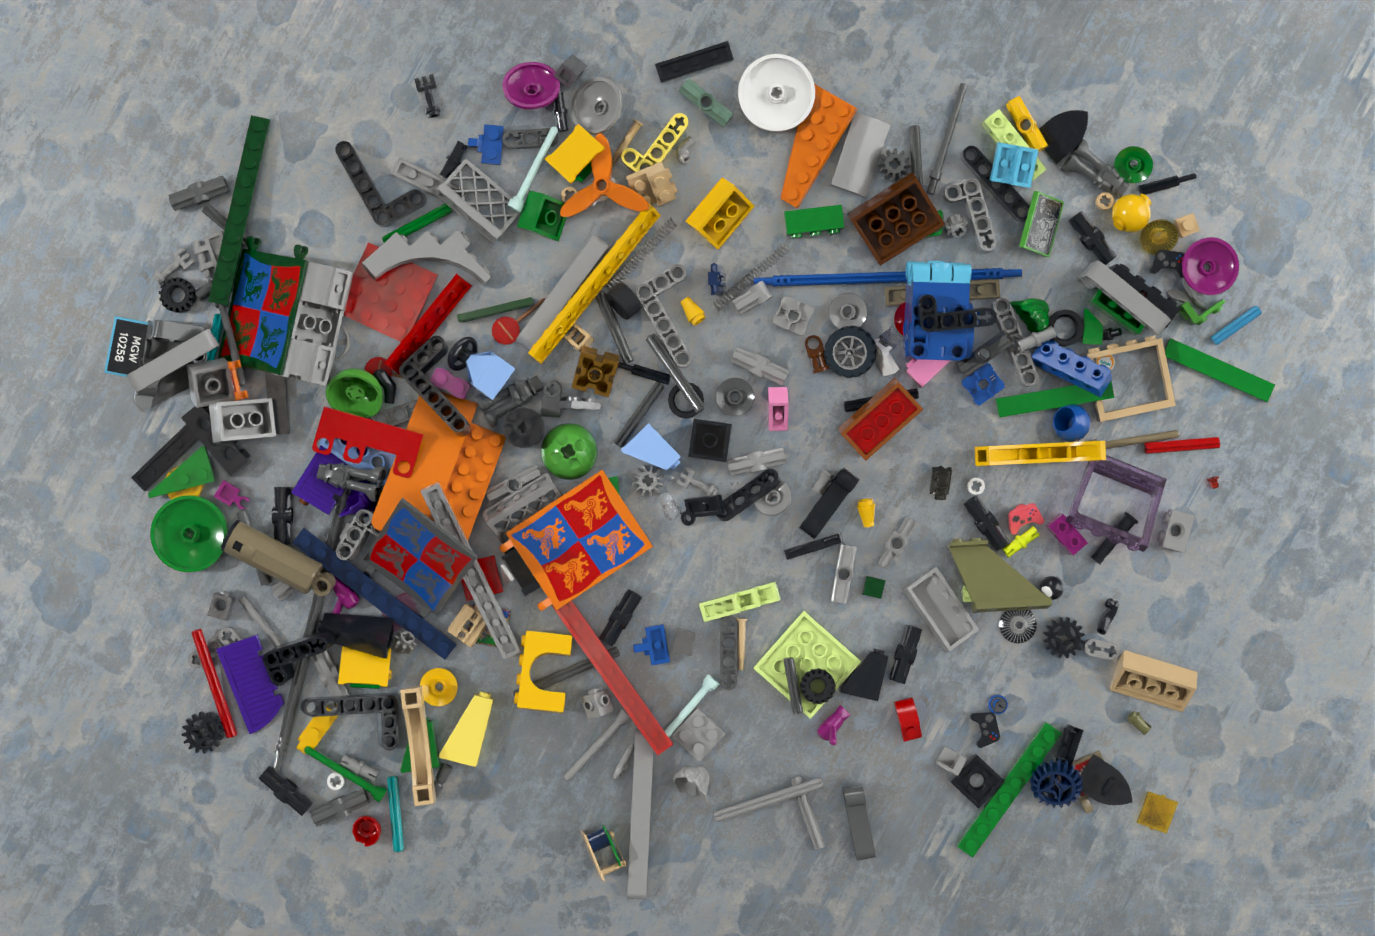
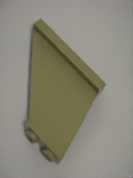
M972 538L971 541L963 542V539H954L947 545V550L950 551L972 600V613L1048 609L1052 606L1051 598L1044 595L987 546L988 540Z

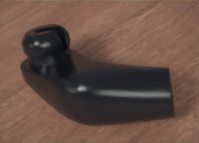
M375 370L373 376L383 387L384 402L394 404L396 395L395 382L385 370Z
M1112 598L1106 600L1105 607L1107 609L1098 621L1097 632L1101 635L1106 634L1118 611L1119 602L1117 600L1114 601Z

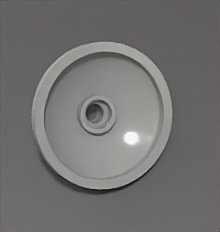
M595 77L585 81L577 89L571 102V117L574 124H579L589 134L593 135L610 129L619 118L622 109V95L618 86L611 80L603 77Z

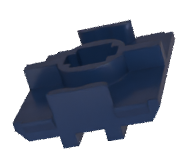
M716 263L711 264V272H708V285L711 287V295L721 296L723 294V287H726V283L723 282H727L724 281L727 278L726 274L723 273V267Z

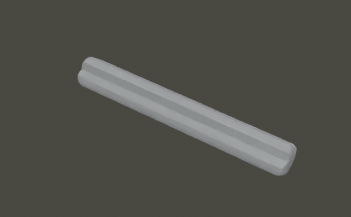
M800 776L791 779L792 786L803 783ZM808 795L797 796L796 798L814 849H822L825 847V843Z

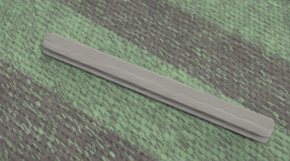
M817 778L715 811L714 817L717 822L822 789L824 784L821 778Z

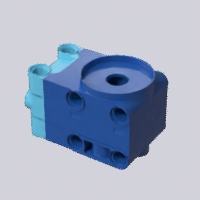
M918 261L906 262V303L903 324L905 357H913L919 360L955 361L971 357L974 328L926 332L918 325L916 306L920 295L929 294L936 299L937 312L973 309L972 303H969L971 264L945 261H927L926 263ZM927 297L922 300V307L925 309L929 308L931 300ZM967 313L963 316L964 324H969L972 316ZM947 315L943 319V324L949 326L952 323V317ZM927 317L923 321L925 328H930L933 324L931 317Z

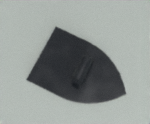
M1070 110L1052 117L1039 128L1048 144V147L1044 150L1056 164L1074 150L1083 139L1088 125V111Z
M1093 754L1080 774L1083 784L1081 792L1095 801L1107 805H1124L1133 802L1130 787L1124 776L1116 768Z

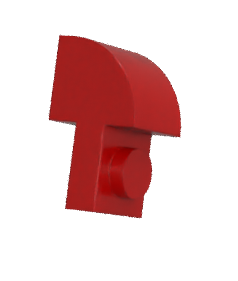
M913 698L894 702L903 741L921 738L920 721Z

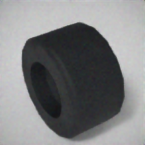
M618 283L606 294L613 309L623 319H630L642 308L637 296L624 283Z

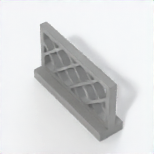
M466 158L446 181L437 188L435 193L437 197L493 244L496 243L499 237L521 213L516 211L515 214H506L505 205H508L510 199L513 198ZM465 165L472 170L471 177H462L461 170ZM473 180L474 189L463 190L462 181ZM476 180H484L487 183V189H477ZM451 181H459L460 190H452L447 185ZM491 192H498L501 195L502 201L491 202ZM474 193L475 203L466 202L464 194ZM477 193H488V202H478ZM492 205H502L503 214L493 215ZM478 206H489L490 215L479 213ZM494 218H504V226L501 230L494 225Z
M547 472L482 511V514L488 526L491 527L499 541L503 544L506 542L504 540L506 532L511 530L508 529L510 521L520 524L526 520L524 519L526 511L537 513L541 510L542 502L552 503L557 497H561L562 494ZM552 489L555 491L553 498L544 497ZM534 500L538 501L536 508L528 507L529 503ZM522 511L520 518L511 517L514 512ZM501 520L505 521L503 528L495 527L494 525Z

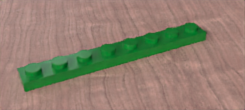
M1047 722L1042 725L1004 778V782L994 792L956 845L958 848L972 858L1028 782L1032 772L1036 770V767L1040 765L1061 736V732Z

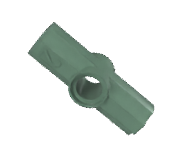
M689 78L678 91L723 128L734 115L714 99L712 94L704 91ZM708 98L712 104L709 107H703L701 100Z

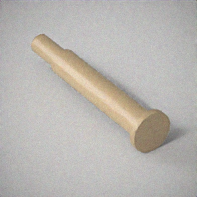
M636 119L633 120V125L615 151V155L612 158V167L621 158L622 152L628 147L639 128L643 127V124Z
M736 618L738 621V670H743L745 659V624L748 619Z

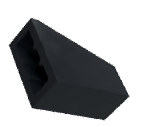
M875 648L873 651L868 650L861 659V663L840 686L839 691L844 694L878 701L889 656L884 654V650Z

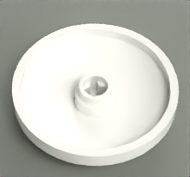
M771 54L755 60L747 67L739 83L738 100L743 114L753 125L765 131L783 132L795 128L807 118L815 100V85L810 72L800 61L783 54Z

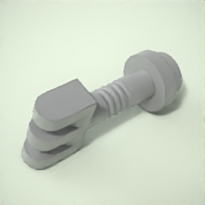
M181 247L172 254L176 259L172 264L160 273L158 270L154 272L153 277L159 285L166 281L165 278L180 266L186 271L195 263L194 259L189 260L187 263L185 262L190 257L189 253L182 257L180 256L186 251L184 247Z
M684 465L683 470L689 472V474L685 475L680 472L679 476L684 478L685 481L682 482L680 479H676L675 482L686 489L689 484L696 486L707 493L706 496L717 495L719 489L716 488V485L713 484L710 487L694 478L696 472Z

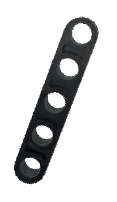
M966 147L961 153V160L1014 220L1018 222L1025 221L1030 205L1011 184L1000 182V188H994L990 180L993 164L977 147ZM967 151H972L975 154L974 160L966 158ZM980 165L987 167V174L979 172L978 168ZM1009 193L1013 196L1012 203L1005 201V194ZM1021 207L1026 210L1025 217L1018 215V208Z

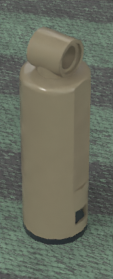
M236 520L222 543L221 551L304 594L309 593L312 589L316 595L325 596L336 584L335 577L331 573H321L322 563L240 520ZM320 581H324L327 587H323Z

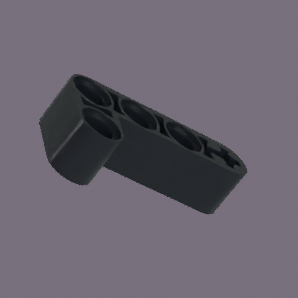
M929 294L920 295L916 302L918 325L926 332L991 326L997 320L996 312L991 308L985 307L937 312L936 299ZM928 297L931 300V305L925 309L922 307V300ZM986 312L991 314L988 322L985 319H977V315L984 316ZM969 313L972 316V320L969 324H964L963 316ZM947 315L952 317V323L949 326L943 324V319ZM927 317H931L933 320L930 328H925L923 325V321Z
M842 468L801 523L799 529L815 539L860 479L847 469Z
M328 630L278 645L265 653L263 663L272 683L276 686H282L292 679L294 669L291 663L325 652L334 645L335 635Z

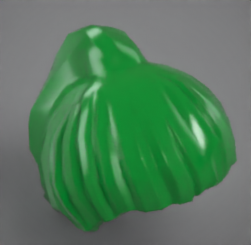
M1030 298L1010 302L1020 319L1027 325L1028 331L1037 333L1048 327L1049 306L1044 300Z

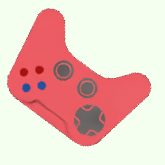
M1034 503L1020 504L1008 514L1009 530L1013 535L1017 534L1020 527L1025 524L1035 522L1041 525L1044 523V519Z

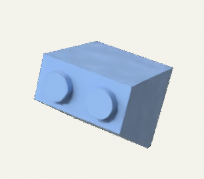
M649 423L621 449L627 455L665 470L669 468L673 470L681 463L678 460L681 456Z

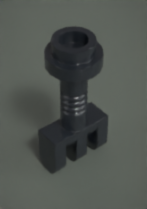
M429 75L431 81L429 83L426 76H422L423 84L421 85L420 80L415 78L417 91H424L428 108L425 109V114L428 115V118L438 117L440 115V107L435 106L431 89L437 88L434 75Z

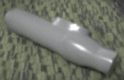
M633 745L627 747L619 764H617L612 776L614 779L618 780L620 775L627 770L630 764L628 761L634 752Z

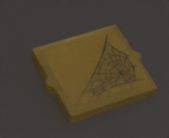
M1148 791L1137 823L1148 826L1151 830L1156 829L1167 834L1178 802L1166 798L1164 794L1158 795Z

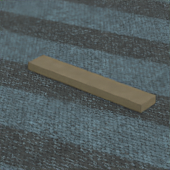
M999 279L970 281L969 300L1001 298ZM906 285L884 287L885 306H899L904 303Z

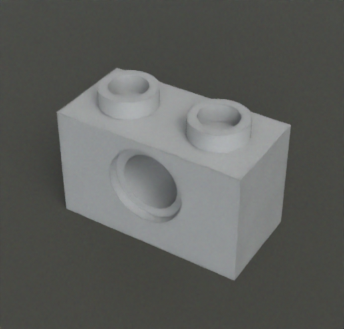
M1169 509L1163 517L1165 525L1163 531L1159 532L1158 546L1185 553L1195 516ZM1174 525L1179 528V532L1175 536L1171 533V528Z

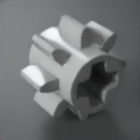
M960 214L951 215L947 222H944L947 235L952 234L953 238H960L969 230L967 218H961Z
M399 631L392 639V642L395 643L393 649L399 654L407 653L409 655L417 645L414 642V635L408 631Z

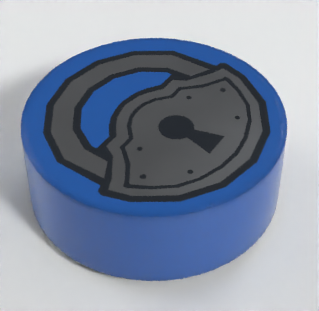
M993 695L988 700V708L995 714L1004 713L1008 707V702L1002 695Z

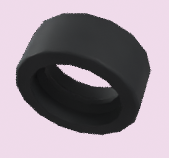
M1072 310L1055 312L1049 317L1047 328L1050 326L1054 328V324L1059 318L1069 317L1075 322L1076 332L1069 339H1061L1056 335V338L1050 340L1057 342L1059 346L1075 344L1083 335V320Z
M690 383L694 391L697 393L701 401L704 403L703 392L700 390L698 386H696L693 383ZM675 385L668 396L669 408L678 417H694L698 414L694 409L685 412L678 409L675 405V396L680 391L679 387Z

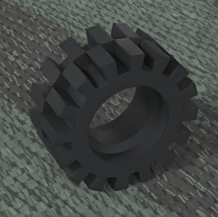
M176 277L170 278L169 281L166 280L165 284L161 285L160 288L162 289L159 291V300L162 301L163 307H166L167 310L182 313L193 307L192 304L196 301V293L194 292V286L189 281ZM175 288H181L185 293L184 299L179 303H175L171 299V292Z
M820 668L811 669L801 679V692L806 700L813 704L826 703L835 693L836 685L834 679L826 670ZM821 679L825 682V689L822 693L816 694L811 691L810 685L813 680Z

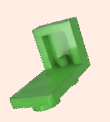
M1225 300L1217 301L1199 315H1197L1190 303L1186 301L1178 306L1180 308L1178 313L1190 325L1197 324L1199 326L1207 320L1206 316L1211 312L1214 315L1222 310Z

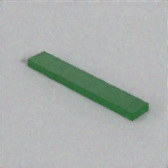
M1169 338L1164 349L1167 359L1264 402H1268L1275 387V384L1174 339Z
M1111 380L1101 398L1076 385L996 398L1000 418L1115 397Z

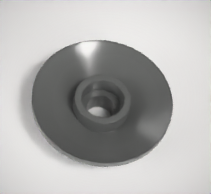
M730 378L722 382L718 387L716 402L725 414L740 416L752 407L754 391L747 381L741 378ZM732 394H738L739 398L737 401L731 399Z

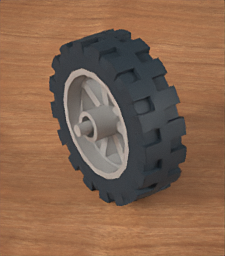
M842 327L836 330L826 342L824 351L826 363L829 364L833 372L835 371L841 377H859L865 374L876 360L877 348L875 340L872 339L869 332H866L861 327ZM846 338H851L850 346H848L843 340ZM857 339L862 344L854 347V340ZM839 343H841L846 350L837 351ZM864 347L865 354L861 355L857 353V350ZM837 354H845V358L842 360V362L839 360ZM854 355L863 359L857 365L855 363ZM848 358H851L853 366H848L844 363Z

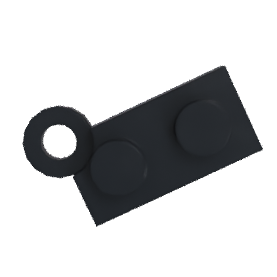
M721 494L684 499L686 511L681 514V521L684 525L690 526L695 523L696 517L724 514ZM686 515L691 517L690 521H687Z

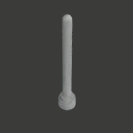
M624 708L617 713V720L564 775L566 781H569L622 725L629 724L632 721Z

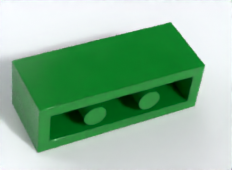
M842 205L784 211L786 236H791V239L802 238V234L809 233L810 237L820 236L821 232L829 231V234H837L845 228Z
M1098 288L1088 301L1090 305L1133 335L1140 334L1145 327Z

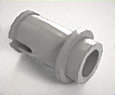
M825 469L823 472H820L819 479L812 487L813 490L821 495L830 481L834 480L832 479L834 475Z

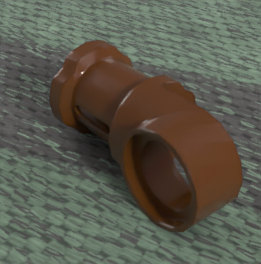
M816 335L808 336L805 340V347L808 358H811L813 374L828 370L829 366L826 365L821 339ZM811 338H816L819 342L816 349H810L808 346V341Z

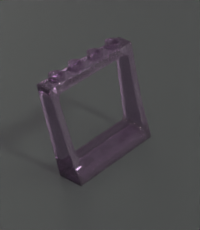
M1106 455V460L1088 461L1065 521L1072 523L1076 529L1091 531V534L1096 537H1107L1111 543L1125 544L1131 551L1140 550L1144 552L1150 542L1167 479ZM1093 472L1151 495L1142 538L1078 512V507Z

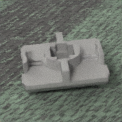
M784 295L772 324L803 336L814 313V308ZM791 311L799 314L796 321L788 318Z

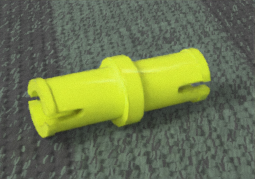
M1032 526L1020 536H1015V540L1003 547L1002 550L1010 558L1020 549H1025L1027 544L1039 537L1040 534Z

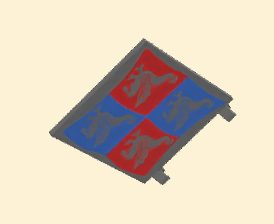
M402 498L363 559L369 564L364 573L370 577L373 572L378 570L424 606L419 616L425 619L430 612L436 616L439 614L478 555Z

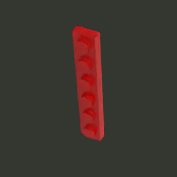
M456 273L384 364L400 375L399 369L402 363L430 339L472 285Z

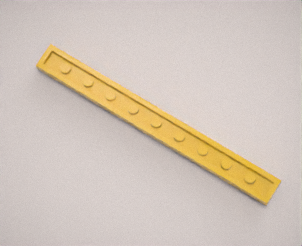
M649 204V210L639 213L624 234L616 241L612 249L592 271L587 280L580 286L575 295L568 301L563 310L556 316L551 325L544 331L543 335L532 346L528 354L538 363L542 364L661 216L652 205Z

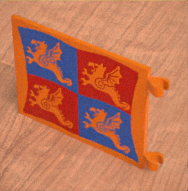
M601 470L506 532L510 540L500 545L499 549L504 553L513 546L516 548L548 597L537 605L539 610L543 611L551 604L558 610L652 548L653 545L604 471Z

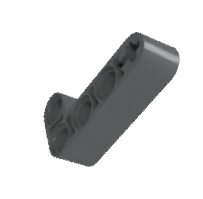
M861 784L843 787L842 791L856 860L874 858L876 855L863 787Z

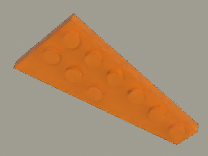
M814 84L815 100L807 118L797 126L780 197L797 209L858 110Z

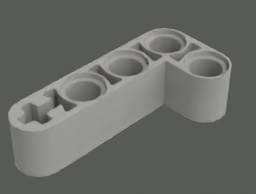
M972 178L950 184L943 191L944 200L948 203L964 200L978 249L984 253L992 251L997 245V240L979 181ZM971 183L975 186L974 193L967 191V184ZM949 189H954L957 192L956 198L948 196ZM973 202H978L981 205L980 211L972 209L971 205ZM979 220L986 223L985 230H980L977 227ZM987 231L989 232V234L985 236L986 240L991 241V245H989V248L986 245L983 246V242L985 241L984 235L980 237V234H984Z

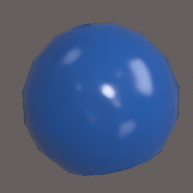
M1077 404L1063 406L1058 409L1053 417L1054 432L1062 440L1069 442L1079 441L1089 432L1091 419L1089 413L1082 406Z

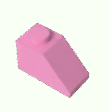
M913 358L906 364L908 368L905 372L921 388L950 360H916Z
M768 387L769 431H788L787 387Z

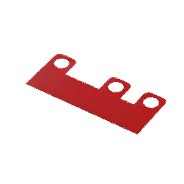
M324 406L312 450L320 454L329 455L335 438L347 441L343 459L352 463H361L366 446L395 454L397 457L393 473L409 478L412 476L424 434ZM326 438L329 441V447L326 450H320L317 447L319 439ZM351 447H357L360 450V455L357 459H351L348 456V450ZM401 461L409 463L410 469L407 473L399 472L398 464Z

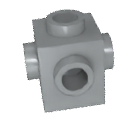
M599 688L588 690V694L581 697L588 719L600 717L614 711L607 689L599 690Z

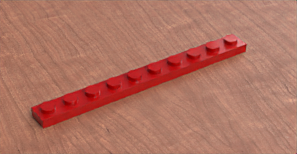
M571 600L558 610L551 604L657 756L673 745L671 739Z

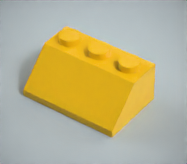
M722 177L685 222L714 248L719 250L755 206L735 185Z

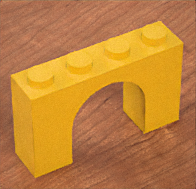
M527 630L526 635H522L521 646L524 647V654H520L519 666H522V671L517 674L516 685H520L519 692H515L514 704H517L518 709L564 714L566 693L544 691L537 688L531 681L530 670L535 660L543 655L571 657L573 636Z

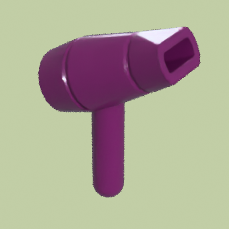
M334 576L336 584L333 591L338 600L332 613L340 614L343 605L347 609H351L358 604L360 599L353 589Z
M839 705L835 713L830 715L817 729L818 735L823 740L829 741L831 745H836V733L851 714Z

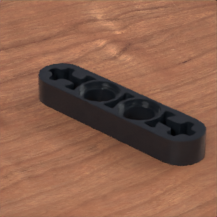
M774 469L764 471L724 499L723 507L727 514L716 516L721 521L732 519L776 488L781 481L780 475ZM769 476L774 478L772 482L769 480ZM760 486L758 493H751L752 487ZM738 497L745 498L741 505L735 504Z

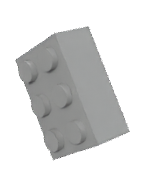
M272 398L209 404L213 443L276 437Z

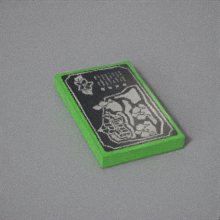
M1034 191L1019 247L1044 257H1050L1064 205L1063 201L1042 192Z

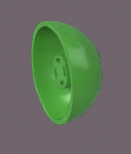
M350 368L340 371L332 377L326 387V399L335 410L370 418L377 414L382 406V388L377 379L365 370Z
M565 423L554 427L546 434L541 445V458L544 466L552 475L560 479L574 480L583 477L593 468L597 459L598 449L593 435L586 428L578 424Z

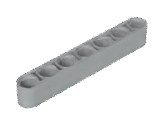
M595 234L591 237L516 339L518 343L530 351L544 331L555 320L556 316L567 305L568 301L575 295L607 252L610 245Z

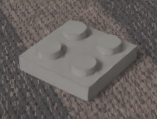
M697 707L671 736L700 762L721 740L725 733Z

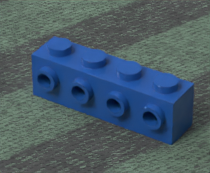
M1053 340L1041 343V346L1037 347L1032 355V360L1036 367L1100 398L1112 380L1111 371L1107 366L1103 364L1098 365L1089 357H1081L1070 348L1064 349Z

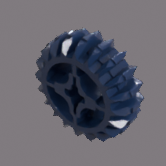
M1052 758L1049 763L1043 761L1042 766L1038 765L1036 770L1032 772V778L1030 779L1034 798L1038 797L1039 803L1045 801L1046 807L1049 804H1052L1053 808L1059 805L1061 809L1063 804L1070 806L1071 801L1076 802L1077 797H1080L1083 789L1079 769L1075 770L1074 764L1068 766L1067 760L1064 763H1061L1060 759L1054 762Z

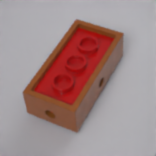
M893 378L846 420L838 430L866 461L924 409L896 378Z

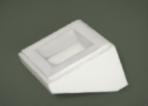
M502 564L500 566L502 582L506 586L515 577L507 565Z

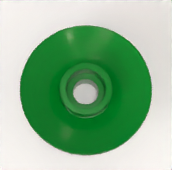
M1129 146L1117 154L1114 168L1119 173L1120 178L1124 177L1123 181L1139 183L1150 176L1153 170V159L1144 148ZM1136 160L1138 164L1133 165L1131 161Z

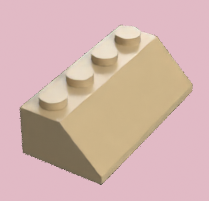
M1124 650L1117 662L1110 691L1183 712L1197 689L1198 672Z

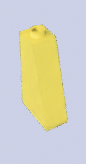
M480 691L479 694L476 693L440 752L439 758L473 767L478 765L494 698L491 697L490 693Z

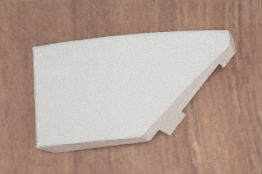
M878 338L874 339L877 348L876 362L882 375L886 376L896 373L899 368L889 353L893 348L891 346H883Z

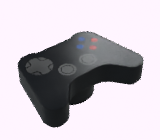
M1158 250L1155 253L1150 273L1156 274L1163 268L1172 269L1177 273L1178 277L1183 278L1182 259L1184 253Z
M977 712L970 714V719L977 722L980 727L981 736L976 742L978 748H983L1000 739L994 713Z

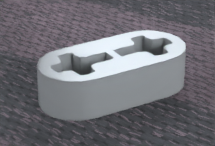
M1090 638L1083 644L1084 652L1093 657L1115 660L1120 655L1119 646L1112 642ZM1094 642V645L1100 647V650H1093L1091 653L1087 646ZM1113 646V649L1116 650L1115 654L1112 653L1109 656V653L1103 651L1104 648L1110 649Z

